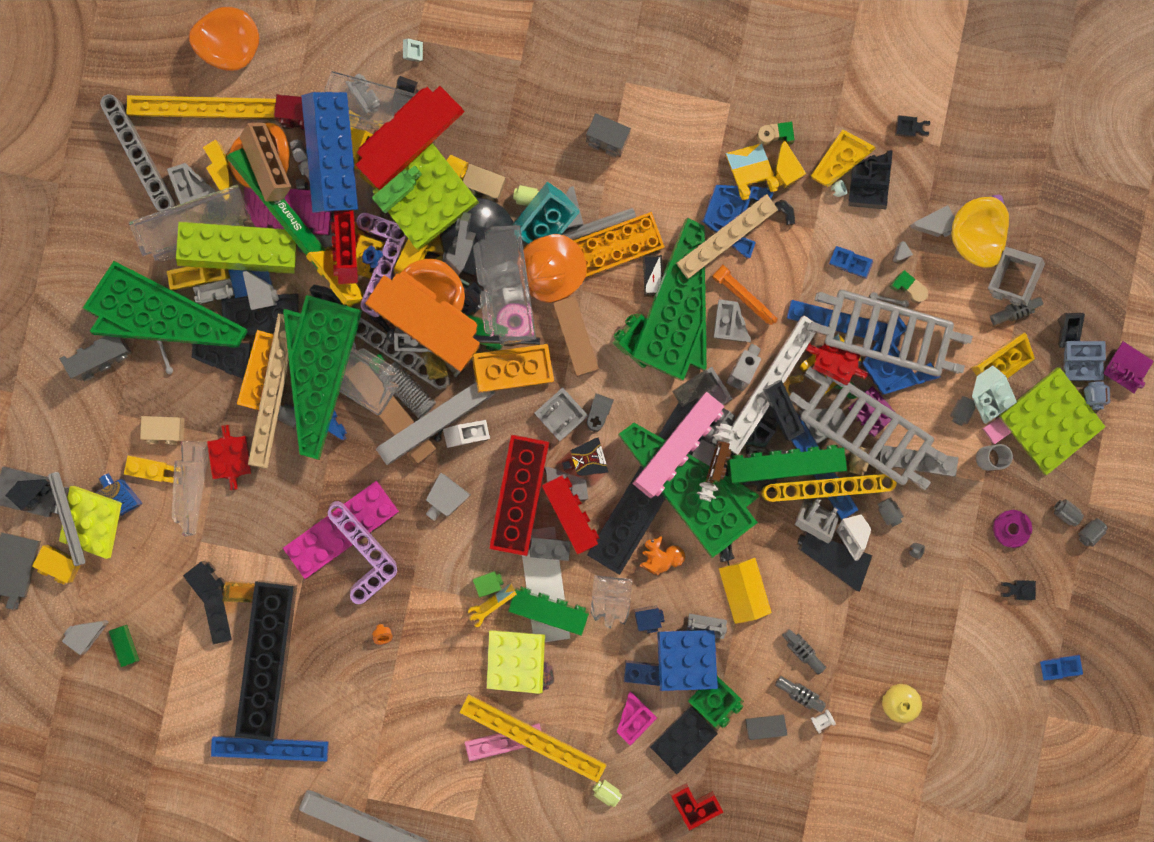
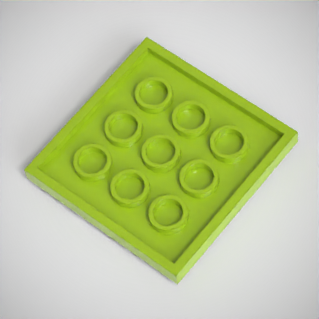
M433 143L404 169L408 171L413 166H416L422 173L415 180L417 183L414 186L415 189L388 211L418 251L456 222L458 218H461L464 212L467 213L479 203ZM376 188L372 192L376 194L380 190Z
M1060 367L1054 369L1021 396L1017 403L998 415L1044 475H1048L1105 428V425L1086 403L1085 399Z

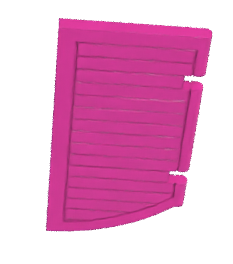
M244 187L246 209L254 225L258 228L273 226V229H284L252 189ZM290 189L284 199L308 229L313 228V234L329 235L331 212L313 213L311 190Z

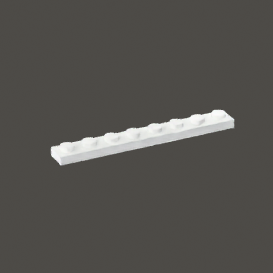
M806 316L800 318L732 425L731 430L735 432L730 433L729 437L732 441L728 443H730L729 449L734 454L738 455L770 405L763 389L778 380H782L783 383L785 382L815 335V332L807 331L808 323L813 321Z

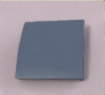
M1066 341L1063 372L1070 381L1104 380L1105 341Z

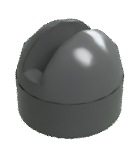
M913 543L910 545L913 549L909 550V554L913 558L920 560L924 554L925 546Z

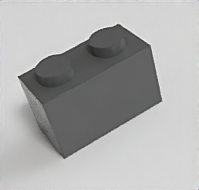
M532 537L530 557L569 561L571 541Z

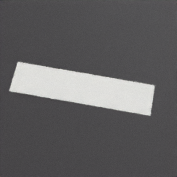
M555 526L533 529L528 556L522 555L526 587L532 589L531 593L538 595L539 592L550 595L549 599L557 601V598L565 600L560 561L530 557L532 537L556 539ZM531 619L533 633L545 634V642L570 639L568 631Z

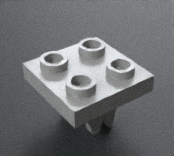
M563 387L534 413L559 441L565 438L588 417L585 411Z
M817 498L815 502L805 499L802 502L794 525L829 544L839 516L836 515L838 509L834 508L830 512L820 506V499Z

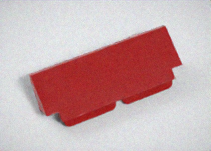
M427 86L399 109L390 122L383 124L359 147L357 153L362 159L355 165L381 190L465 111L441 86L433 92Z

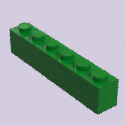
M838 445L826 446L827 449L819 450V447L807 448L808 451L800 452V449L788 450L789 453L781 454V451L769 452L770 455L762 456V453L750 454V458H743V455L731 456V460L727 461L729 484L847 471L844 448H838Z

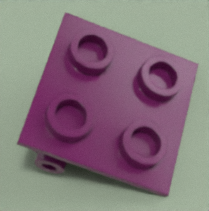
M1122 341L1103 374L1135 394L1138 388L1142 389L1145 386L1144 377L1154 361Z
M873 386L865 392L894 411ZM857 401L848 407L850 411ZM865 402L856 416L858 418L856 421H860L861 426L865 425L875 408ZM882 413L868 434L875 437L892 419Z

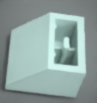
M993 365L977 376L972 398L983 422L987 424L1017 403L1006 376Z

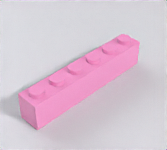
M704 393L632 484L648 497L652 498L654 495L658 497L665 488L662 485L666 480L670 482L677 472L674 470L678 465L682 466L687 461L688 457L686 455L690 450L693 452L700 444L699 438L702 435L705 437L712 429L710 424L720 419L723 415L721 410L725 406L709 393Z

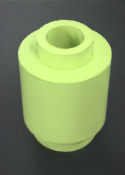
M520 185L519 189L515 188L513 199L516 200V204L528 206L539 191L537 188Z
M605 779L602 782L598 781L593 787V796L607 806L615 807L622 797V794L619 792L620 790Z

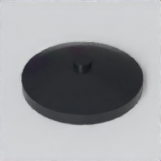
M476 198L479 203L467 212L471 214L468 232L476 233L462 272L479 276L480 271L508 262L514 253L517 239L513 229L514 222L508 212L499 204L483 198ZM457 221L440 233L443 252H448L450 246H453L454 237L458 236L459 231L455 230Z

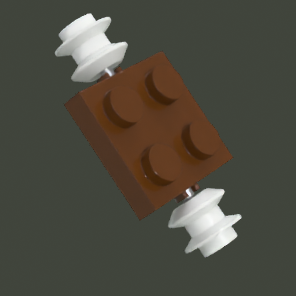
M722 423L720 426H716L719 430L718 434L713 435L718 440V444L715 445L706 481L699 484L702 487V491L697 492L700 495V499L710 502L711 499H716L713 496V492L718 491L714 483L719 482L725 476V460L728 461L731 455L730 443L728 442H731L732 439L729 435L735 432L731 430L732 426Z

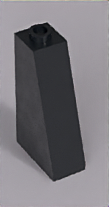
M804 531V534H800L797 545H799L798 550L850 588L860 592L873 555L863 552L859 560L855 561L845 545L830 541L828 544Z

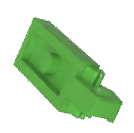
M413 166L408 171L400 172L378 191L372 199L384 213H387L415 189L414 186L417 184L415 180L422 173L416 166Z

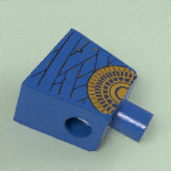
M109 473L99 478L103 488L97 491L96 494L122 502L119 517L142 505L141 500L124 480L114 482Z

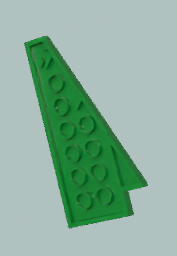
M686 218L631 356V358L680 381L684 380L689 365L705 371L707 368L705 266L687 279L676 264L705 241L704 225L690 218Z
M116 261L112 262L83 306L85 311L98 317L90 329V333L99 336L238 348L248 332L246 328Z
M306 295L301 313L284 309L283 313L299 454L320 460L362 310Z
M635 422L618 434L643 469L666 442V440ZM687 454V461L682 466H677L674 470L677 473L670 482L666 480L662 485L665 487L662 494L706 552L713 558L758 523L746 507L760 496L740 483L729 484V478L725 475L719 482L714 483L718 488V491L713 492V496L716 499H711V502L700 499V495L697 492H701L702 487L699 484L706 481L710 466Z

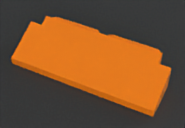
M396 273L393 280L383 275L365 305L461 372L480 346V342L473 338L477 332V323L448 302L442 301L439 304L435 301L436 294L407 273Z

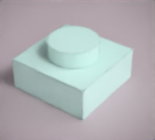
M412 39L403 40V59L415 62L423 61V42Z

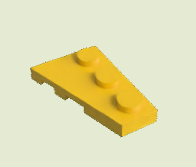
M842 129L811 175V178L828 188L875 150V146Z
M332 250L309 252L306 255V258L310 262L313 261L318 267L317 272L321 276L324 275L330 282L329 287L344 305L360 303L363 298L356 283L338 284V276L334 277L333 265H337V262H333Z

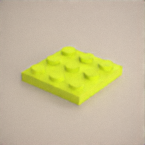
M70 486L67 501L82 550L105 559L111 558L122 502L77 486ZM62 526L59 542L68 544Z
M489 631L487 689L543 693L545 634Z

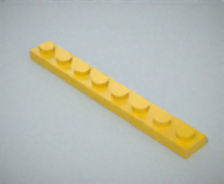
M127 95L126 114L128 116L275 119L276 99Z
M469 694L459 712L597 783L607 766L606 763Z

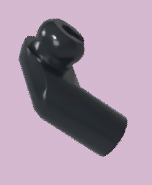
M786 200L775 202L774 205L777 207V211H782L785 214L786 225H795L794 208Z

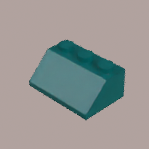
M546 182L513 223L514 234L528 244L541 237L553 234L562 235L580 213V210L561 190Z

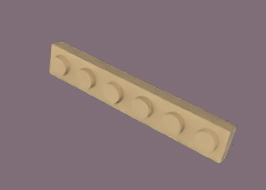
M767 194L679 260L676 263L687 279L775 213L778 210Z

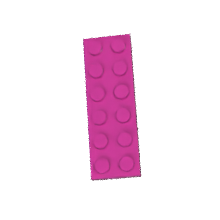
M378 481L372 483L344 504L369 533L399 512ZM338 508L332 514L339 516L342 510ZM326 516L283 547V549L304 579H307L353 544ZM347 522L345 523L344 527L348 530L354 529L355 524L353 522ZM360 536V537L357 539V541L361 540V539L364 538L365 536Z

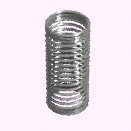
M394 362L380 375L379 379L386 383V386L391 388V391L396 396L398 395L400 401L403 400V403L408 405L407 408H410L412 413L415 412L417 418L420 419L433 408L436 401L431 399V396L428 397L429 394L424 396L426 392L423 393L424 389L419 387V384L416 385L417 382H414V379L411 381L412 377L409 378L410 374L407 375V372L402 370L403 367L399 368L400 364Z
M1002 444L982 447L976 454V463L980 468L987 471L1005 469L1009 467L1013 459L1010 448ZM992 449L997 452L999 458L996 466L992 465L989 459Z

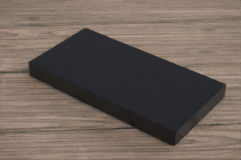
M298 293L278 295V301H276L277 305L251 310L248 297L222 298V317L246 328L248 332L245 336L256 335L257 330L274 334L278 314L284 315V309L300 313Z

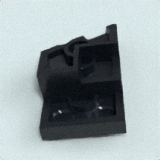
M888 150L885 154L879 156H869L852 168L848 206L887 209L893 150Z
M770 405L745 445L752 444L766 447L775 434L778 422Z

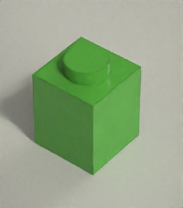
M496 571L473 579L479 598L501 590V585L504 584L501 574H497Z

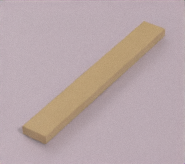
M278 314L248 462V465L268 468L289 362L283 314Z

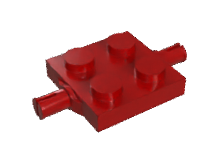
M825 341L820 348L810 343L808 344L806 351L816 355L812 369L846 386L854 375L863 380L867 377L868 372L858 368L860 354L828 346L825 344Z
M229 425L221 426L223 437L218 440L207 441L212 479H229L230 490H237L236 478L252 474L251 465H248L247 437L230 436Z

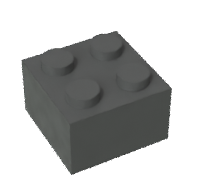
M595 113L586 134V142L593 149L599 150L601 148L605 150L609 156L621 157L630 137L631 128Z

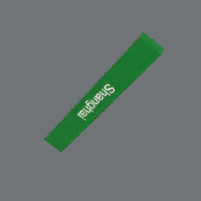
M243 148L230 153L226 157L306 255L309 252L326 251L285 199L265 201Z

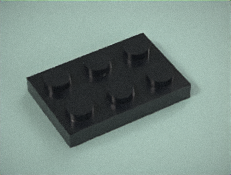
M690 705L650 745V748L678 774L718 733Z

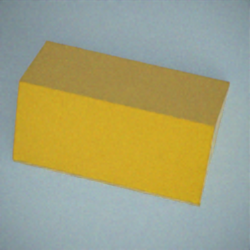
M1022 333L1015 336L972 366L971 369L976 376L993 365L1008 379L1035 360L1027 334Z
M756 558L718 568L735 624L757 620L772 613Z

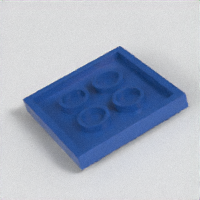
M714 630L657 632L660 691L718 689Z

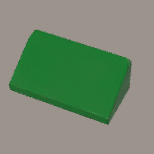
M128 625L110 630L109 634L120 666L123 667L140 661Z

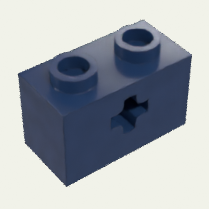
M625 660L623 680L628 683L660 686L659 664Z

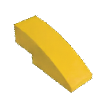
M214 140L203 147L213 163L206 168L225 200L231 203L233 202L232 173L221 144Z
M182 267L167 271L170 290L191 288L230 278L229 269Z

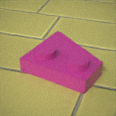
M632 692L628 694L617 729V733L630 746L657 719Z

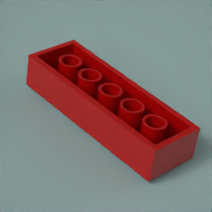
M511 435L489 549L528 556L550 442Z

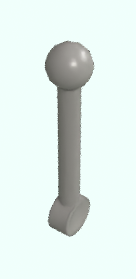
M875 292L870 294V298L901 304L903 307L909 306V301L907 300L900 301L878 296Z
M157 341L166 365V373L172 374L173 368L169 365L163 341Z

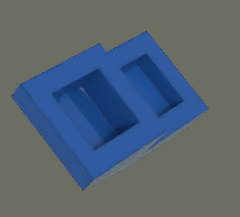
M836 246L829 264L867 279L874 261L873 259L855 254L854 251Z
M1080 654L1040 661L1044 681L1083 675Z

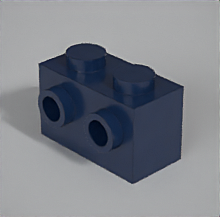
M657 605L634 609L638 631L646 630L647 633L658 632V628H662L661 623L665 622L663 610L659 609Z

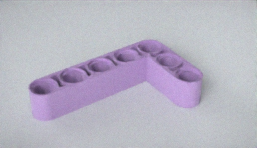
M362 213L356 221L358 227L369 235L386 240L382 250L383 257L379 259L378 266L373 272L361 301L362 310L372 317H377L379 314L374 310H369L365 303L383 277L386 268L390 267V271L385 276L391 280L395 277V274H393L394 267L408 237L404 233V236L398 239L403 231L397 223L369 213ZM371 220L370 225L365 227L366 222ZM388 226L387 230L382 233V229ZM397 250L396 255L391 257V253Z
M335 501L329 505L328 517L373 566L350 590L352 602L362 604L396 575L397 565L395 560L343 503ZM338 507L342 510V513L339 516H335L331 510ZM353 522L355 524L354 529H346L344 527L345 523ZM360 536H365L368 541L365 544H360L357 539ZM377 550L381 555L378 558H373L370 553ZM389 564L393 566V570L385 572L383 567ZM371 577H376L379 582L372 585L368 580ZM356 590H362L364 595L356 597L353 593Z

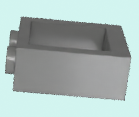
M1005 247L988 287L992 294L991 296L998 300L1008 299L1010 303L1021 306V304L1027 306L1045 266L1043 258ZM1010 261L1034 268L1023 296L999 289Z

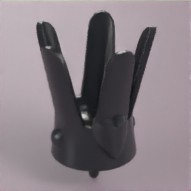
M732 543L719 553L720 562L727 561L728 566L730 565L729 560L735 559L732 552Z

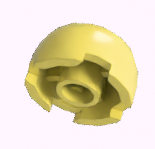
M897 684L891 686L883 696L882 706L890 719L898 723H908L919 716L922 710V701L919 693L907 684Z

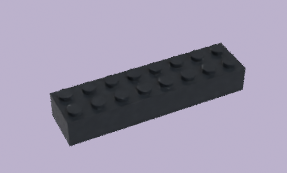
M264 580L255 581L235 737L275 741L278 738L297 593L296 584Z

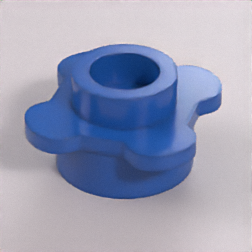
M369 246L363 252L362 261L365 264H370L372 268H376L379 259L383 257V252L375 250L374 246Z

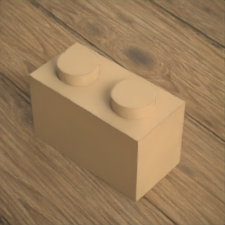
M469 164L463 182L474 196L479 194L483 196V199L498 202L506 183V177Z
M141 416L140 439L146 440V444H158V440H165L166 444L177 445V441L184 440L185 418Z

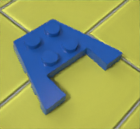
M715 185L702 222L716 233L745 211L750 199L758 201L766 194L771 199L774 192H770L769 187H748L750 190L749 199L742 200L738 186ZM742 237L731 246L745 258L749 259L756 242Z
M899 315L895 326L898 334L892 338L888 355L898 358L900 351L893 343V340L903 334L907 328ZM887 328L871 350L881 352ZM867 356L861 362L882 395L941 377L919 371L914 373L912 369ZM931 362L926 364V366L934 368Z

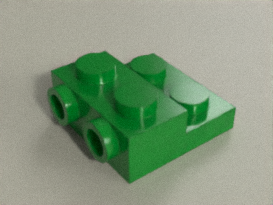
M631 314L625 320L626 326L623 330L619 329L613 336L615 340L612 343L624 355L632 356L646 320L642 314ZM633 359L641 368H645L647 366L646 364H643Z
M717 676L718 689L698 690L688 702L715 728L719 729L721 727L724 729L731 721L729 717L733 713L738 714L743 709L742 703L744 700Z

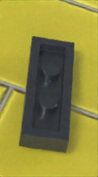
M778 380L765 387L763 391L785 439L790 441L804 433V428L782 380Z
M221 586L201 590L213 645L231 641L232 637Z

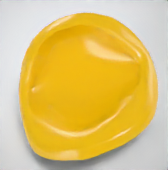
M980 197L969 201L957 212L952 224V241L960 255L968 262L982 268H990L999 263L1005 250L1009 227V213L1006 206L997 198Z

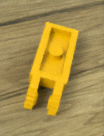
M127 456L124 475L159 482L177 483L178 479L175 477H165L164 475L166 469L180 472V467L167 465L164 462Z

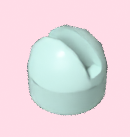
M842 180L832 185L831 191L835 190L834 196L841 197L847 194V188Z

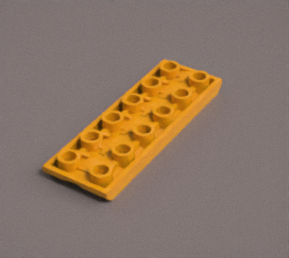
M652 212L574 240L584 253L586 260L585 278L665 248Z

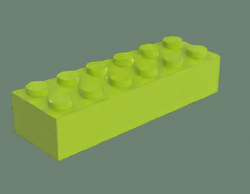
M178 222L177 266L295 274L296 242L285 229Z

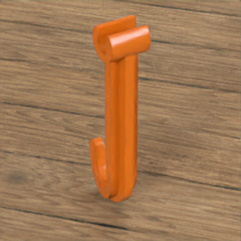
M722 264L712 275V278L717 283L725 285L763 321L770 325L776 324L778 318L732 277L729 269Z

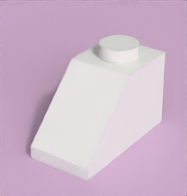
M486 420L443 429L447 448L490 439Z
M862 514L842 519L836 530L855 561L859 560L864 552L871 532V528Z

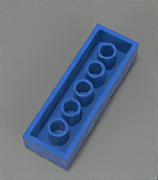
M311 92L301 95L312 211L317 213L358 209L347 92Z

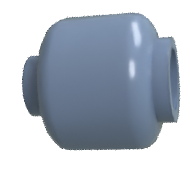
M1090 382L1084 388V399L1092 407V410H1103L1104 406L1108 405L1111 401L1110 388L1104 385V382Z

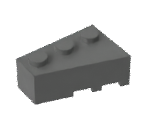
M105 336L94 341L93 345L84 350L83 348L77 349V354L69 358L63 356L59 359L70 379L86 382L94 378L95 373L99 371L105 372L111 368V364L123 362L128 358L127 355L132 352L125 339L122 337Z

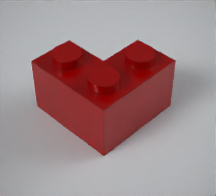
M687 783L670 791V795L689 831L724 813L713 791L696 800Z

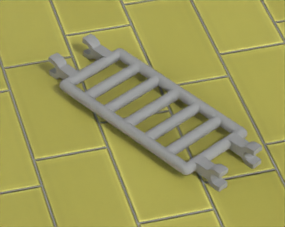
M839 290L837 297L822 292L816 293L814 301L833 305L834 308L829 327L811 322L808 323L807 331L826 335V345L936 377L941 375L942 369L957 374L964 372V365L945 361L950 339L962 344H971L973 336L953 331L954 323L952 321L845 290ZM845 298L855 301L845 341L842 342L833 338ZM863 303L873 306L863 347L853 345L852 341ZM880 309L890 311L891 315L881 352L870 350ZM901 314L908 316L909 320L898 358L888 355L898 315ZM918 319L927 322L918 360L915 363L906 360ZM939 325L945 327L937 362L935 368L924 364L934 326Z
M809 367L804 376L821 385L809 403L794 392L789 396L793 405L804 410L800 416L801 420L897 483L905 485L908 480H911L920 488L926 490L931 482L915 473V469L925 454L941 465L948 457L931 446L934 438L851 383H848L846 386L828 376L825 378ZM835 382L843 388L820 422H818L810 414L831 383ZM850 392L859 399L835 433L826 426ZM866 402L874 407L875 410L853 443H850L843 438V435ZM883 413L892 420L870 453L867 454L859 447ZM900 424L908 431L884 465L875 458L896 426ZM917 435L924 440V443L901 476L893 471L892 468L913 436Z

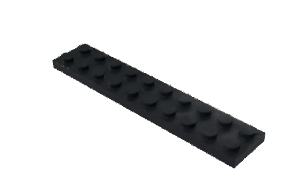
M695 396L685 404L679 400L658 436L667 441L699 398ZM690 450L688 454L692 456L693 452ZM641 465L598 535L600 538L597 540L598 544L593 546L587 554L590 558L619 575L666 499L662 492L658 497L654 495L650 498L632 484L644 470Z

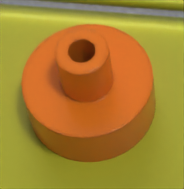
M383 624L377 625L376 630L372 633L373 641L378 645L386 644L393 638L391 629L384 627Z

